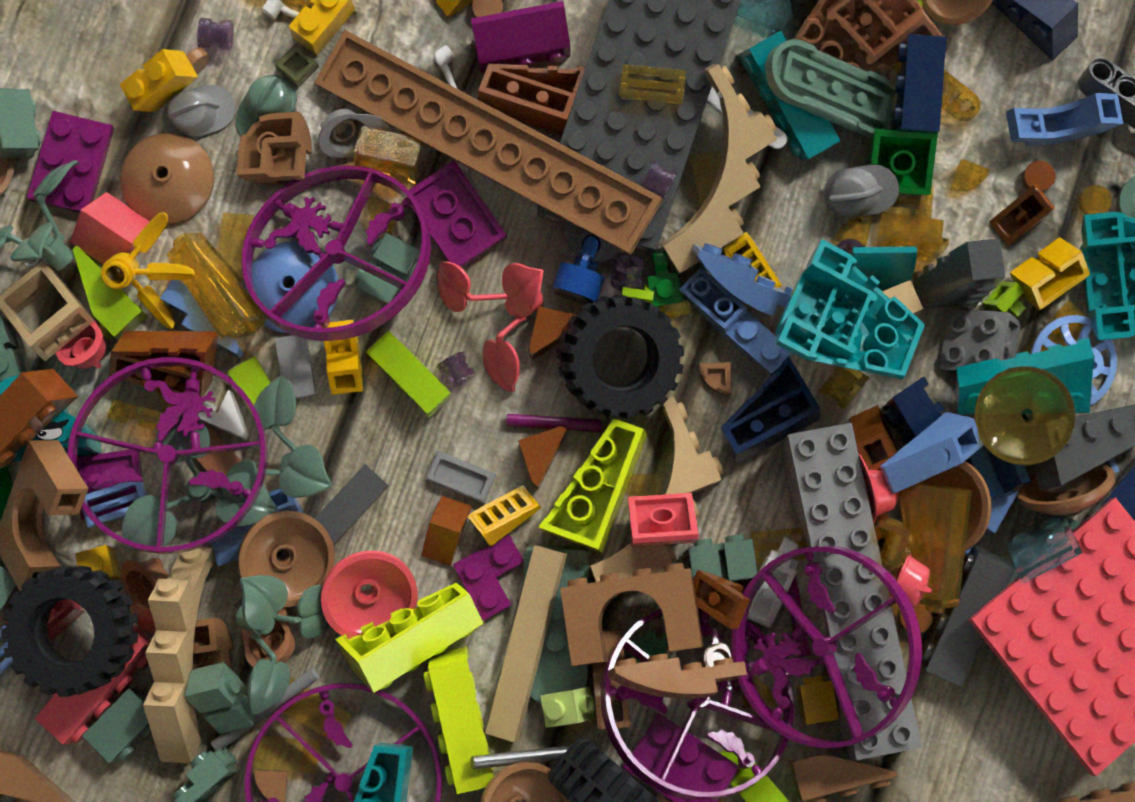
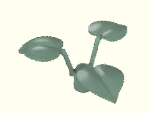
M77 160L52 170L33 193L48 222L39 226L24 241L10 234L14 229L11 225L0 229V249L7 242H15L19 245L10 256L12 261L20 262L43 258L56 271H60L73 259L74 253L62 242L65 236L60 233L45 204V199L61 182L68 170L80 164ZM51 230L55 235L54 237L50 235Z
M286 377L276 378L259 394L254 407L260 416L264 429L267 430L273 427V432L291 449V452L283 456L281 470L266 469V475L280 476V489L287 496L293 498L312 496L332 487V484L326 473L324 461L319 450L311 445L297 447L281 432L280 426H287L294 418L296 397L293 387ZM242 460L229 470L226 477L228 478L238 472L250 473L257 477L256 464L251 460Z
M183 415L179 417V423L162 442L163 445H171L176 451L191 449L190 434L192 432L187 437L183 436V431L181 433L177 432V427L183 420ZM199 420L197 423L201 425L203 422ZM204 426L202 430L197 429L195 432H198L200 436V447H210L211 439L207 427ZM158 430V432H157V434H156V442L159 441V439H158L159 430ZM206 454L179 457L176 463L186 460L193 476L198 477L200 471L194 465L192 458H202ZM238 472L229 476L228 479L230 483L239 481L245 489L252 490L256 476L246 472ZM188 481L186 487L188 495L168 502L167 510L186 502L189 503L192 500L202 503L210 502L216 496L220 498L216 505V514L223 522L227 523L236 515L247 499L243 495L236 497L225 488H222L223 492L206 486L190 485ZM264 484L251 510L237 526L255 524L261 518L277 510V506L271 499ZM145 495L136 499L129 506L122 524L123 538L143 545L157 546L161 502L159 498L154 495ZM169 511L166 512L163 547L174 539L177 532L176 517ZM125 545V547L129 550H137Z
M255 575L240 579L242 606L236 614V623L239 627L251 632L250 638L255 640L269 657V660H259L250 674L248 683L250 713L259 714L275 705L284 696L290 683L288 665L281 661L276 662L277 656L263 641L261 635L272 631L275 620L299 623V633L305 638H315L324 633L330 625L326 621L321 607L320 595L322 585H314L306 589L297 604L299 616L290 617L277 614L285 606L288 598L287 587L282 580L268 575Z

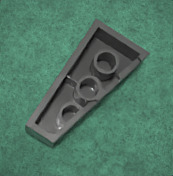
M1135 404L1025 427L1039 490L1062 486L1134 447Z
M977 545L971 548L962 564L958 581L954 583L949 593V602L944 613L941 612L934 627V630L937 631L932 642H927L923 650L922 660H924L923 665L926 671L957 685H963L983 641V638L968 619L1008 586L1016 568L1007 558Z

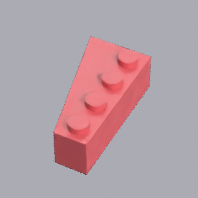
M134 624L133 631L139 632L138 642L130 645V648L134 649L135 652L130 661L123 663L125 669L119 676L111 678V682L102 687L80 695L59 697L55 693L34 718L61 744L79 743L83 739L82 735L89 729L87 727L88 724L95 717L99 719L112 706L109 701L117 692L122 694L133 683L134 679L131 676L140 667L143 670L149 665L145 652L151 639Z

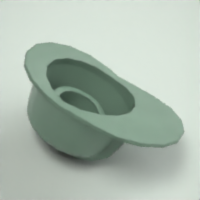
M266 75L252 83L236 114V127L240 135H246L250 127L260 120L259 116L293 111L297 97L296 90L290 81L278 75Z

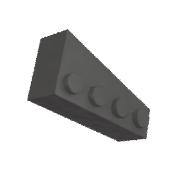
M1000 238L970 241L950 251L949 255L938 258L936 260V267H934V264H928L923 267V271L914 272L913 285L923 309L957 306L958 310L976 308V304L982 302L1005 278Z

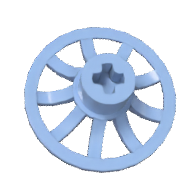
M1069 315L1055 319L1040 331L1034 341L1031 354L1040 352L1042 345L1047 349L1049 346L1057 345L1047 337L1058 327L1067 346L1078 344L1069 331L1068 323L1084 324L1079 334L1080 340L1088 338L1092 329L1091 318ZM1104 340L1091 347L1094 356L1092 379L1099 374L1107 375L1098 391L1092 383L1090 405L1095 404L1106 394L1115 378L1117 354L1112 340ZM1107 348L1109 367L1103 366V357L1100 353Z

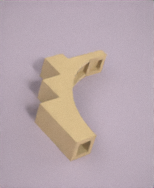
M712 64L703 70L719 97L723 117V149L718 172L709 194L698 211L679 231L660 243V246L666 252V256L678 273L699 262L692 252L693 245L703 247L705 243L722 248L744 234L740 228L744 224L741 216L735 208L730 210L729 206L760 188L757 181L760 178L758 170L751 161L747 163L745 159L777 140L773 133L777 131V128L768 114L763 116L762 112H754L748 115L747 112L750 110L749 104L741 93L739 95L735 93L731 86L735 82L726 66L721 68L719 64Z
M674 396L668 398L661 408L672 433L673 461L669 485L665 494H693L719 484L721 481L720 475L724 474L718 456L712 457L710 450L697 455L696 450L700 449V445L694 431L688 432L684 421L688 420V415L683 403H676ZM693 499L696 518H699L700 513ZM630 543L613 556L591 565L590 570L595 582H600L599 576L605 574L619 573V579L632 577V571L651 568L652 574L665 572L664 566L671 565L677 559L671 545L631 547Z
M202 547L180 553L167 579H158L148 598L156 632L145 654L154 683L145 699L143 707L161 762L191 763L202 741L195 707L184 696L190 672L193 670L194 634L205 578L215 560L213 548Z

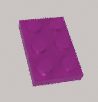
M52 111L27 199L38 203L33 193L46 175L63 164L77 160L80 164L68 170L57 187L47 195L45 204L80 213L82 208L94 201L115 128L110 124Z
M455 160L409 189L426 219L431 238L448 262L455 263L463 268L507 238V234ZM411 205V206H410L411 209L413 210V212L415 213V215L418 217L417 212L415 211V209H414V208L412 207V205Z
M658 713L632 755L642 766L659 778L681 731V727ZM687 732L666 776L665 782L686 790L698 792L723 791L728 789L741 767ZM626 764L623 766L624 769L638 777ZM659 791L674 802H719L721 800H688Z

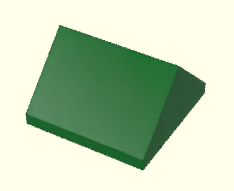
M874 128L868 149V165H881L888 168L897 178L899 193L931 195L938 133Z

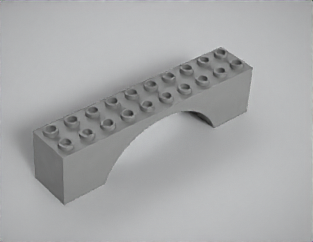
M852 422L788 434L780 444L792 506L800 521L808 547L837 546L848 548L873 559L883 567ZM814 552V560L812 562L821 563L823 571L820 574V581L827 588L829 598L836 609L834 613L823 609L828 637H833L890 599L888 588L873 572L862 564L839 554ZM892 606L836 642L837 649L833 653L864 733L878 725L893 707L890 705V701H880L877 697V691L866 690L862 687V683L856 681L857 674L853 670L856 665V654L861 653L867 664L876 672L877 680L881 684L893 687L895 698H899L906 680V671ZM834 688L841 739H853ZM910 699L900 716L881 733L865 741L844 746L845 758L861 760L922 748L912 699Z

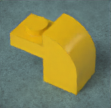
M354 321L330 322L325 328L343 326L354 323ZM358 336L344 340L324 341L327 377L331 395L363 391Z

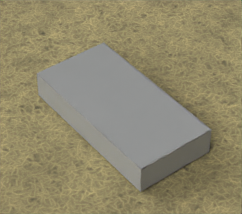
M294 335L275 338L280 376H284L290 381L296 399L317 396L308 339Z
M437 450L425 480L485 504L496 473Z

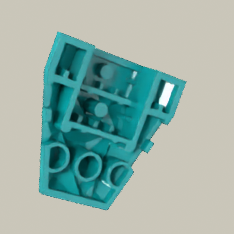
M1120 212L1083 215L1081 228L1083 244L1080 246V251L1083 253L1090 275L1083 280L1086 312L1087 316L1092 320L1094 335L1097 341L1130 338L1135 335V218L1128 217L1125 213Z
M821 239L812 253L805 270L796 281L775 330L777 334L775 344L805 360L903 379L925 324L895 296L891 299L887 297L877 287L880 282L873 275L868 279L855 266L857 260L851 254Z

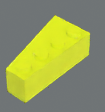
M613 419L591 450V454L573 476V480L567 489L557 499L549 515L539 525V528L547 534L603 554L646 440L647 434L645 430Z
M454 583L418 600V607L414 609L400 608L390 613V620L378 626H374L373 622L360 627L361 634L350 639L345 634L335 639L350 669L375 693L378 690L389 687L395 679L406 672L416 670L422 662L433 655L441 654L449 645L460 638L471 635L476 628L483 625V621L470 594L459 584Z
M467 646L433 655L429 658V671L424 672L427 691H433L436 703L431 704L434 723L441 722L443 734L438 735L441 754L448 753L450 765L445 766L447 781L449 785L455 784L457 794L486 788L494 777L493 767L472 769L470 763L471 756L490 754L486 734L483 732L484 726L480 705L476 701L477 695L473 673L469 670Z

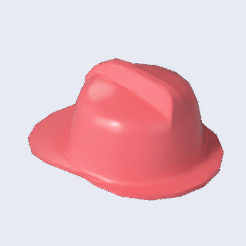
M95 321L92 322L55 353L58 359L64 365L73 366L77 369L84 370L93 366L100 369L102 367L100 360L106 352V343L100 327Z
M859 454L873 523H875L877 516L888 513L895 508L899 492L891 493L882 470L868 469L864 459Z
M907 554L897 570L895 579L907 594L912 606L915 607L919 604L924 593H932L933 591L928 587L930 569L914 559L912 555ZM891 592L889 593L890 599L893 597Z

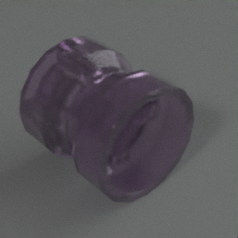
M200 18L197 30L198 47L210 49L212 46L217 45L220 50L231 51L234 40L233 21L222 19L217 24L211 18Z

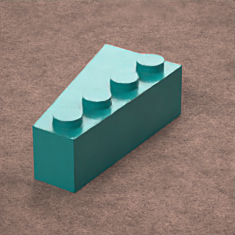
M779 31L736 56L771 111L776 125L786 134L789 140L787 144L791 153L796 158L799 157L801 161L808 160L840 142V139L830 121L780 100L769 87L765 75L766 59L775 46L787 41L782 31Z
M1089 338L1077 340L1078 344L1062 347L1061 344L1049 346L1048 350L1029 354L1028 351L1017 353L1016 357L1000 361L998 358L956 367L958 415L1090 413L1094 356Z
M382 742L374 745L354 802H407L413 746Z

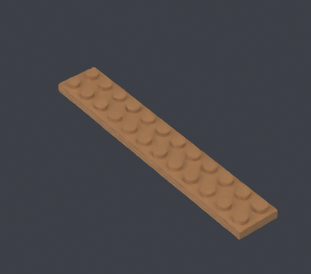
M347 30L343 31L314 81L318 87L370 115L380 117L390 126L629 255H632L663 201L657 194Z

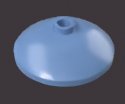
M295 241L279 243L273 249H266L252 263V277L255 291L263 305L271 310L291 289L284 287V282L291 278L295 280L296 284L320 260L319 255L307 253L305 248L300 247L299 242ZM333 264L280 318L305 327L313 328L316 325L313 316L316 310H320L317 305V297L320 296V290L326 288L329 282L335 283L339 280ZM245 284L247 303L254 316L267 328L279 333L290 334L267 319L251 297ZM337 297V299H336L335 304H333V305L330 306V308H329V310H328V317H329L330 314L333 312V310H334V308H335V306H336L338 297Z

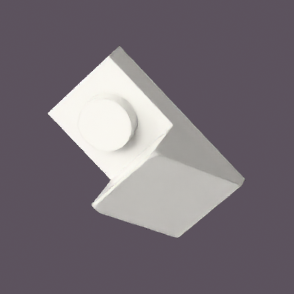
M230 390L227 391L218 412H215L217 406L207 401L203 403L205 407L212 408L213 411L210 412L211 418L207 417L206 412L201 411L198 413V417H200L202 422L247 441L249 433L236 398Z

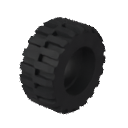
M624 295L604 296L597 298L593 304L587 303L580 308L582 312L577 316L572 315L567 322L570 326L566 332L562 331L559 339L563 341L562 347L557 350V358L561 360V366L559 367L560 376L564 378L568 391L576 397L577 401L591 411L612 419H618L619 417H623L626 420L635 419L637 414L647 415L654 412L652 407L656 404L662 406L668 400L665 396L668 391H675L679 384L675 382L677 374H682L684 365L680 364V357L684 356V347L678 343V339L681 336L678 329L671 325L672 320L653 304ZM627 327L637 331L644 338L647 346L646 365L642 373L633 382L625 386H611L604 383L594 371V349L605 333L614 328Z
M69 566L39 573L36 578L28 579L21 585L22 591L14 592L9 600L13 607L5 609L2 618L8 622L7 628L1 629V639H7L8 648L3 649L6 658L12 657L15 662L11 668L16 675L23 673L26 676L24 683L31 688L40 685V692L47 695L57 693L59 697H69L102 687L111 682V678L119 676L125 669L123 663L130 661L135 651L130 648V645L138 642L139 632L133 631V624L138 623L137 613L131 614L129 609L133 601L129 595L122 596L120 591L123 589V586L117 580L108 581L109 575L101 570L92 571L91 567ZM69 599L81 605L87 611L93 623L94 640L91 650L80 661L74 662L61 656L52 646L48 636L49 615L54 606L61 600Z
M585 736L577 738L549 771L548 781L571 802H660Z

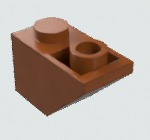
M876 405L850 417L849 420L850 423L852 422L858 453L864 459L867 468L881 470L880 466L899 450L879 405Z

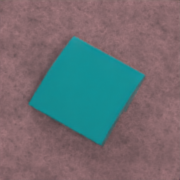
M917 247L852 248L850 254L857 260L855 266L868 279L873 275L880 282L877 287L881 291L909 280L912 281L917 258Z

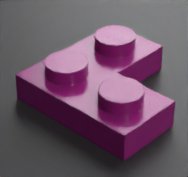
M509 534L493 546L487 545L453 564L483 621L511 607L497 577L523 564L524 560Z

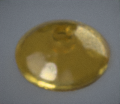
M1019 366L1004 370L987 382L978 396L974 417L978 428V435L990 452L1012 464L1033 465L1054 457L1066 446L1075 427L1076 411L1069 390L1059 378L1044 369ZM1025 409H1030L1033 412V419L1029 422L1022 418V412Z

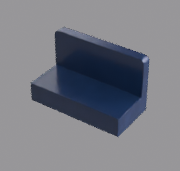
M1006 424L996 425L981 435L984 445L966 461L982 475L988 486L991 498L1010 496L1031 482Z

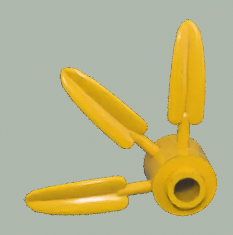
M162 212L157 214L133 240L135 249L131 253H117L103 264L101 277L104 283L113 289H123L132 283L139 291L137 297L167 329H173L175 321L159 295L151 286L146 285L143 288L136 280L138 275H147L150 280L192 279L195 276L192 268L178 264L149 263L147 269H140L135 257L139 252L147 253L168 222V215Z

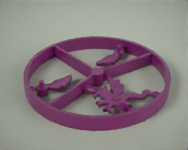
M342 165L318 169L305 174L303 180H293L283 186L265 202L254 217L247 231L242 250L244 281L260 311L268 320L285 332L316 341H335L353 338L368 333L388 322L414 297L422 284L429 265L431 253L429 228L414 196L403 184L393 177L378 170L362 166ZM344 179L365 180L344 224L335 221L330 222L332 217L328 213L324 219L323 215L317 216L318 211L326 210V206L319 202L317 206L311 208V205L315 202L314 197L310 199L308 197L304 198L306 204L304 208H299L291 203L285 205V203L301 192L322 183ZM376 183L391 188L405 199L402 201V205L394 202L391 204L389 212L375 215L374 220L369 221V228L365 233L368 236L367 242L370 247L387 230L388 224L392 220L401 221L404 219L405 211L403 207L408 208L412 205L420 220L422 231L421 251L417 265L408 282L347 253L344 249ZM279 209L283 210L284 216L292 219L287 227L276 229L270 233L266 241L259 239L262 230ZM310 228L316 231L319 238H323L324 233L330 234L328 228L339 232L336 240H331L326 244V253L321 252L317 245L315 234L310 231ZM297 234L299 246L305 248L307 253L319 255L320 260L269 310L259 300L253 283L252 260L255 247L262 248L265 246L267 249H273L277 243L275 241L276 238H290ZM346 261L401 289L400 293L392 301L374 314L351 324L325 328L330 323L328 310L331 305L335 304L338 294L346 284L344 279H340L335 283L329 282L326 288L320 290V296L317 297V305L320 310H316L313 316L316 323L313 328L293 324L280 318L333 263L341 264Z
M162 357L137 362L114 373L102 382L80 409L69 439L68 456L76 469L80 438L158 455V458L164 463L157 546L143 545L122 538L98 519L86 499H84L82 509L87 516L110 537L134 549L158 554H176L196 550L217 541L233 530L244 519L257 500L263 486L268 462V448L264 426L256 408L245 392L231 378L214 367L202 362L177 357ZM164 366L190 367L193 372H190V379L186 380L185 392L173 393L166 382L150 380V369ZM199 370L223 380L244 399L256 422L260 441L200 447V436L195 431L197 429L202 430L205 424L199 425L197 423L201 420L198 417V413L201 411L206 412L207 417L211 418L210 412L213 409L205 407L203 403L205 401L215 402L216 399L212 397V391L208 392L204 397L199 396L200 381L196 380ZM141 372L143 380L147 381L144 385L146 391L153 392L158 387L166 402L174 405L166 408L165 413L160 414V421L156 425V428L159 430V441L155 442L153 449L82 432L89 414L98 401L119 382ZM183 415V420L177 427V432L181 433L183 431V436L185 437L192 432L190 434L191 449L176 451L171 445H163L162 442L179 423V417ZM260 448L259 469L252 490L245 489L239 481L230 483L229 479L222 472H215L213 469L208 472L200 471L198 477H194L189 481L190 485L206 486L212 489L225 488L236 497L243 495L247 500L236 515L224 526L207 537L184 545L163 547L171 465H174L179 457ZM121 464L118 467L112 465L102 476L93 473L88 477V482L86 480L83 481L87 487L89 484L94 489H100L106 482L113 481L116 484L143 482V478L135 473L134 468H126Z
M837 546L806 547L790 551L769 562L753 577L743 593L750 601L739 628L732 629L731 647L733 662H745L747 675L741 677L738 681L747 700L757 714L770 727L788 739L818 748L849 746L870 739L888 728L900 716L912 698L917 686L922 662V641L918 619L907 594L897 580L873 559L857 551ZM814 552H829L848 557L865 566L884 583L893 597L835 636L823 637L772 573L787 561L804 554L805 559L809 562L805 565L804 571L810 576L807 592L810 594V601L816 603L818 609H825L827 612L834 613L836 609L829 598L827 588L820 581L823 567L819 562H811L814 560ZM766 582L800 625L793 631L792 638L788 633L781 634V636L785 637V641L780 640V645H775L774 643L775 633H771V636H766L768 647L763 644L762 639H758V644H755L754 648L762 650L764 655L752 664L753 669L749 671L745 651L746 622L752 602L759 588ZM897 603L905 621L909 641V664L905 684L899 698H895L893 687L881 684L877 680L876 672L867 664L861 653L856 654V665L853 668L857 674L856 681L862 683V687L866 690L877 691L878 699L882 702L890 701L889 703L893 707L878 725L864 733L833 653L837 649L836 642ZM807 632L813 640L812 650L816 655L820 656L819 659H803L799 657L787 659L790 655H801L803 653V650L799 649L803 643L796 642V640L800 639ZM819 663L826 665L853 739L839 741L822 740L800 733L784 723L780 717L783 714V709L790 705L789 699L781 695L782 689L787 682V673L801 677L803 674L812 673L813 667L818 666ZM768 670L771 671L775 678L772 694L779 706L773 712L758 693L751 677L755 674L762 675Z
M697 607L700 614V622L703 624L700 626L702 636L709 634L712 638V644L722 643L720 633L706 625L709 622L710 615ZM656 610L638 621L620 639L605 666L601 684V710L610 741L618 755L634 774L650 786L668 795L688 800L706 801L721 799L739 793L759 781L774 767L787 746L789 740L787 737L780 734L772 756L761 769L758 765H754L755 757L753 754L745 753L741 738H737L734 732L727 733L721 729L717 733H708L706 738L719 744L726 752H733L737 756L738 765L742 769H748L752 766L751 770L755 776L742 785L715 792L686 790L665 782L696 711L702 708H707L778 733L762 718L729 707L732 698L730 689L735 692L741 688L734 684L739 682L738 680L716 683V685H719L718 691L726 689L723 692L721 703L709 700V697L687 699V706L690 711L659 778L641 765L620 736L612 713L610 695H615L619 701L628 699L638 700L641 705L651 707L663 714L668 712L666 705L663 703V697L635 690L631 691L630 688L622 685L616 689V687L611 686V679L608 678V671L614 667L622 647L642 663L649 662L648 657L650 656L628 639L646 623L663 617L662 610ZM747 621L745 630L746 655L750 648L748 644L749 638L756 644H758V639H762L763 644L768 647L766 636L752 623ZM756 660L748 663V668L753 669L752 664ZM787 673V682L782 689L781 695L789 699L790 705L783 709V722L792 728L794 696L789 674Z
M358 683L327 684L305 691L280 707L262 727L251 748L245 772L246 802H253L251 778L256 752L263 736L275 719L330 771L326 776L327 782L321 783L319 787L313 786L311 792L304 796L305 802H322L328 784L334 781L335 787L339 791H346L350 801L354 802L355 798L350 790L353 784V777L363 771L367 763L352 774L348 772L338 773L280 714L297 701L319 692L321 699L325 700L320 704V712L327 715L323 728L327 732V738L333 740L336 746L344 745L346 748H352L353 744L346 736L342 724L335 719L334 703L326 700L329 698V690L358 689L368 692L372 691L366 685ZM384 690L376 691L374 694L394 702L418 724L392 744H400L420 728L426 736L433 753L437 772V788L434 802H440L442 788L441 764L435 742L420 717L406 703ZM272 797L268 802H279V800Z

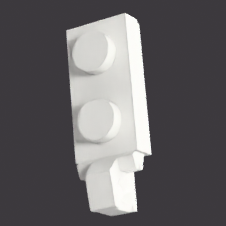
M784 537L778 552L771 550L769 555L766 556L761 569L777 557L797 550L799 546L797 542ZM794 559L782 564L772 573L787 592L797 573L798 561ZM766 582L759 588L750 607L747 619L770 628L782 605V601Z

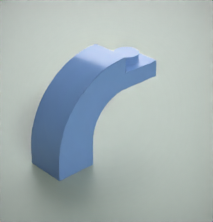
M1094 93L1079 101L1063 106L1044 109L1013 108L1006 111L1011 142H1025V146H1042L1074 141L1124 124L1118 94Z

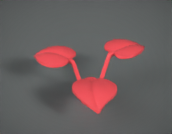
M447 261L439 263L437 272L439 293L442 301L450 310L454 312L464 311L467 307V300L506 299L505 307L507 312L512 316H516L514 321L496 335V341L489 339L484 342L482 352L484 366L491 379L504 390L514 392L519 377V358L514 347L509 342L503 341V338L520 322L526 321V316L538 311L539 306L543 307V297L540 290L544 270L530 268L519 263L509 264L504 268L502 275V286L505 293L472 295L469 293L471 287L470 278L459 265Z

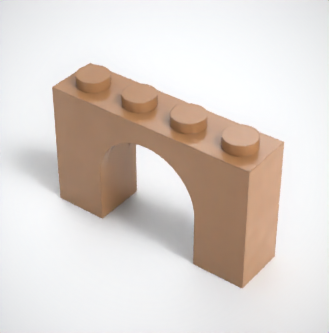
M28 440L0 522V556L19 591H22L21 585L28 579L36 578L39 573L60 568L44 536L42 524L43 508L48 516L79 515L88 491L87 485L59 440Z
M683 563L665 565V572L652 574L651 568L633 570L632 577L619 579V573L600 575V582L587 584V578L567 580L568 587H562L560 591L571 666L607 661L602 630L603 614L611 600L629 591L647 594L661 608L664 616L669 652L703 647L692 570L690 568L684 569Z

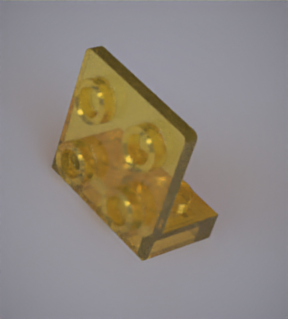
M881 212L876 247H917L916 260L932 262L933 259H938L948 247L949 239L942 238L944 220Z

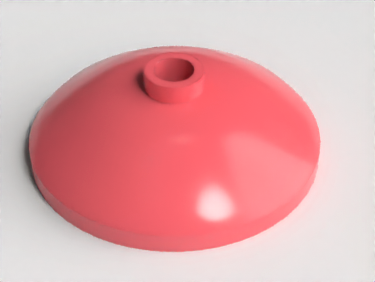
M374 550L354 553L339 561L327 574L320 595L321 607L326 621L341 636L346 634L348 639L361 634L360 627L373 622L374 626H378L390 620V613L400 608H416L418 599L416 581L408 566L392 554ZM366 584L372 585L367 591L361 590L362 586Z

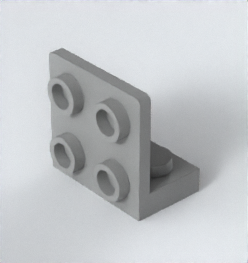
M950 309L939 368L943 371L956 372V367L995 358L1001 361L1016 357L1021 322L1009 312Z

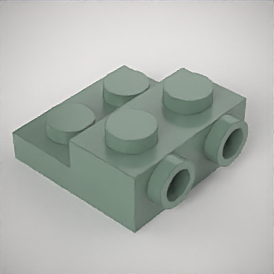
M226 747L223 749L218 748L215 752L209 751L206 753L204 751L190 763L192 769L186 773L192 783L190 785L188 783L172 795L175 799L174 802H203L239 771L234 766L237 763L234 755Z

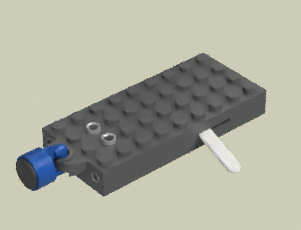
M742 0L608 1L560 144L657 194L663 199L635 248L637 250L652 255L658 250L706 105H710L722 114L719 97L703 70L712 64H721ZM750 109L747 113L751 115L754 112ZM777 128V131L773 132L777 140L769 145L774 149L784 147L787 141L786 134ZM538 205V217L566 226L565 235L568 247L576 255L573 264L560 263L552 286L554 293L584 305L595 303L596 299L599 298L605 280L604 276L596 273L598 264L608 260L611 261L622 250Z

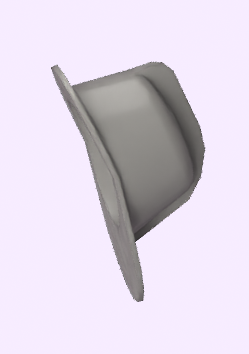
M213 84L181 91L174 95L165 105L162 115L163 124L168 133L181 134L191 139L211 134L227 127L233 120L236 112L235 100L226 89Z
M339 109L330 113L326 119L321 120V132L318 137L322 152L329 157L370 158L382 153L388 147L391 140V130L388 124L378 116L356 114L348 109Z
M865 165L836 171L828 178L824 187V197L828 207L842 217L851 218L884 212L895 203L899 195V184L896 176L888 168L881 165Z

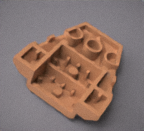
M818 0L793 39L802 40L814 45L817 50L864 71L875 72L880 70L882 73L889 70L890 65L898 62V45L904 42L908 34L942 36V34L925 14L917 0Z

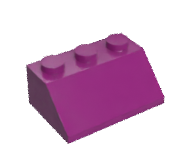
M563 1L471 18L480 74L485 73L488 64L528 65V68H532L536 65L535 63L548 61V63L554 64L562 62L566 57L571 56Z

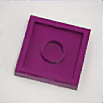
M129 449L77 457V470L82 479L87 482L91 474L97 473L102 476L112 465L118 467L121 464L126 468H134L135 473L143 478L140 451ZM113 481L106 482L100 489H94L88 484L87 494L116 485V483ZM133 487L88 502V504L92 507L135 493L137 489ZM134 501L95 513V515L99 517L129 507ZM81 508L80 517L81 520L85 521L83 510Z

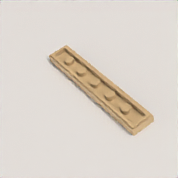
M536 545L533 547L485 734L514 743L519 742L567 556L566 553Z

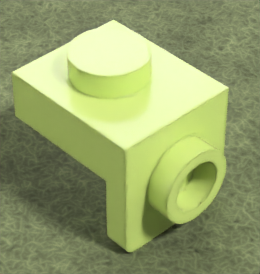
M589 687L540 695L546 728L581 723L595 718V702Z

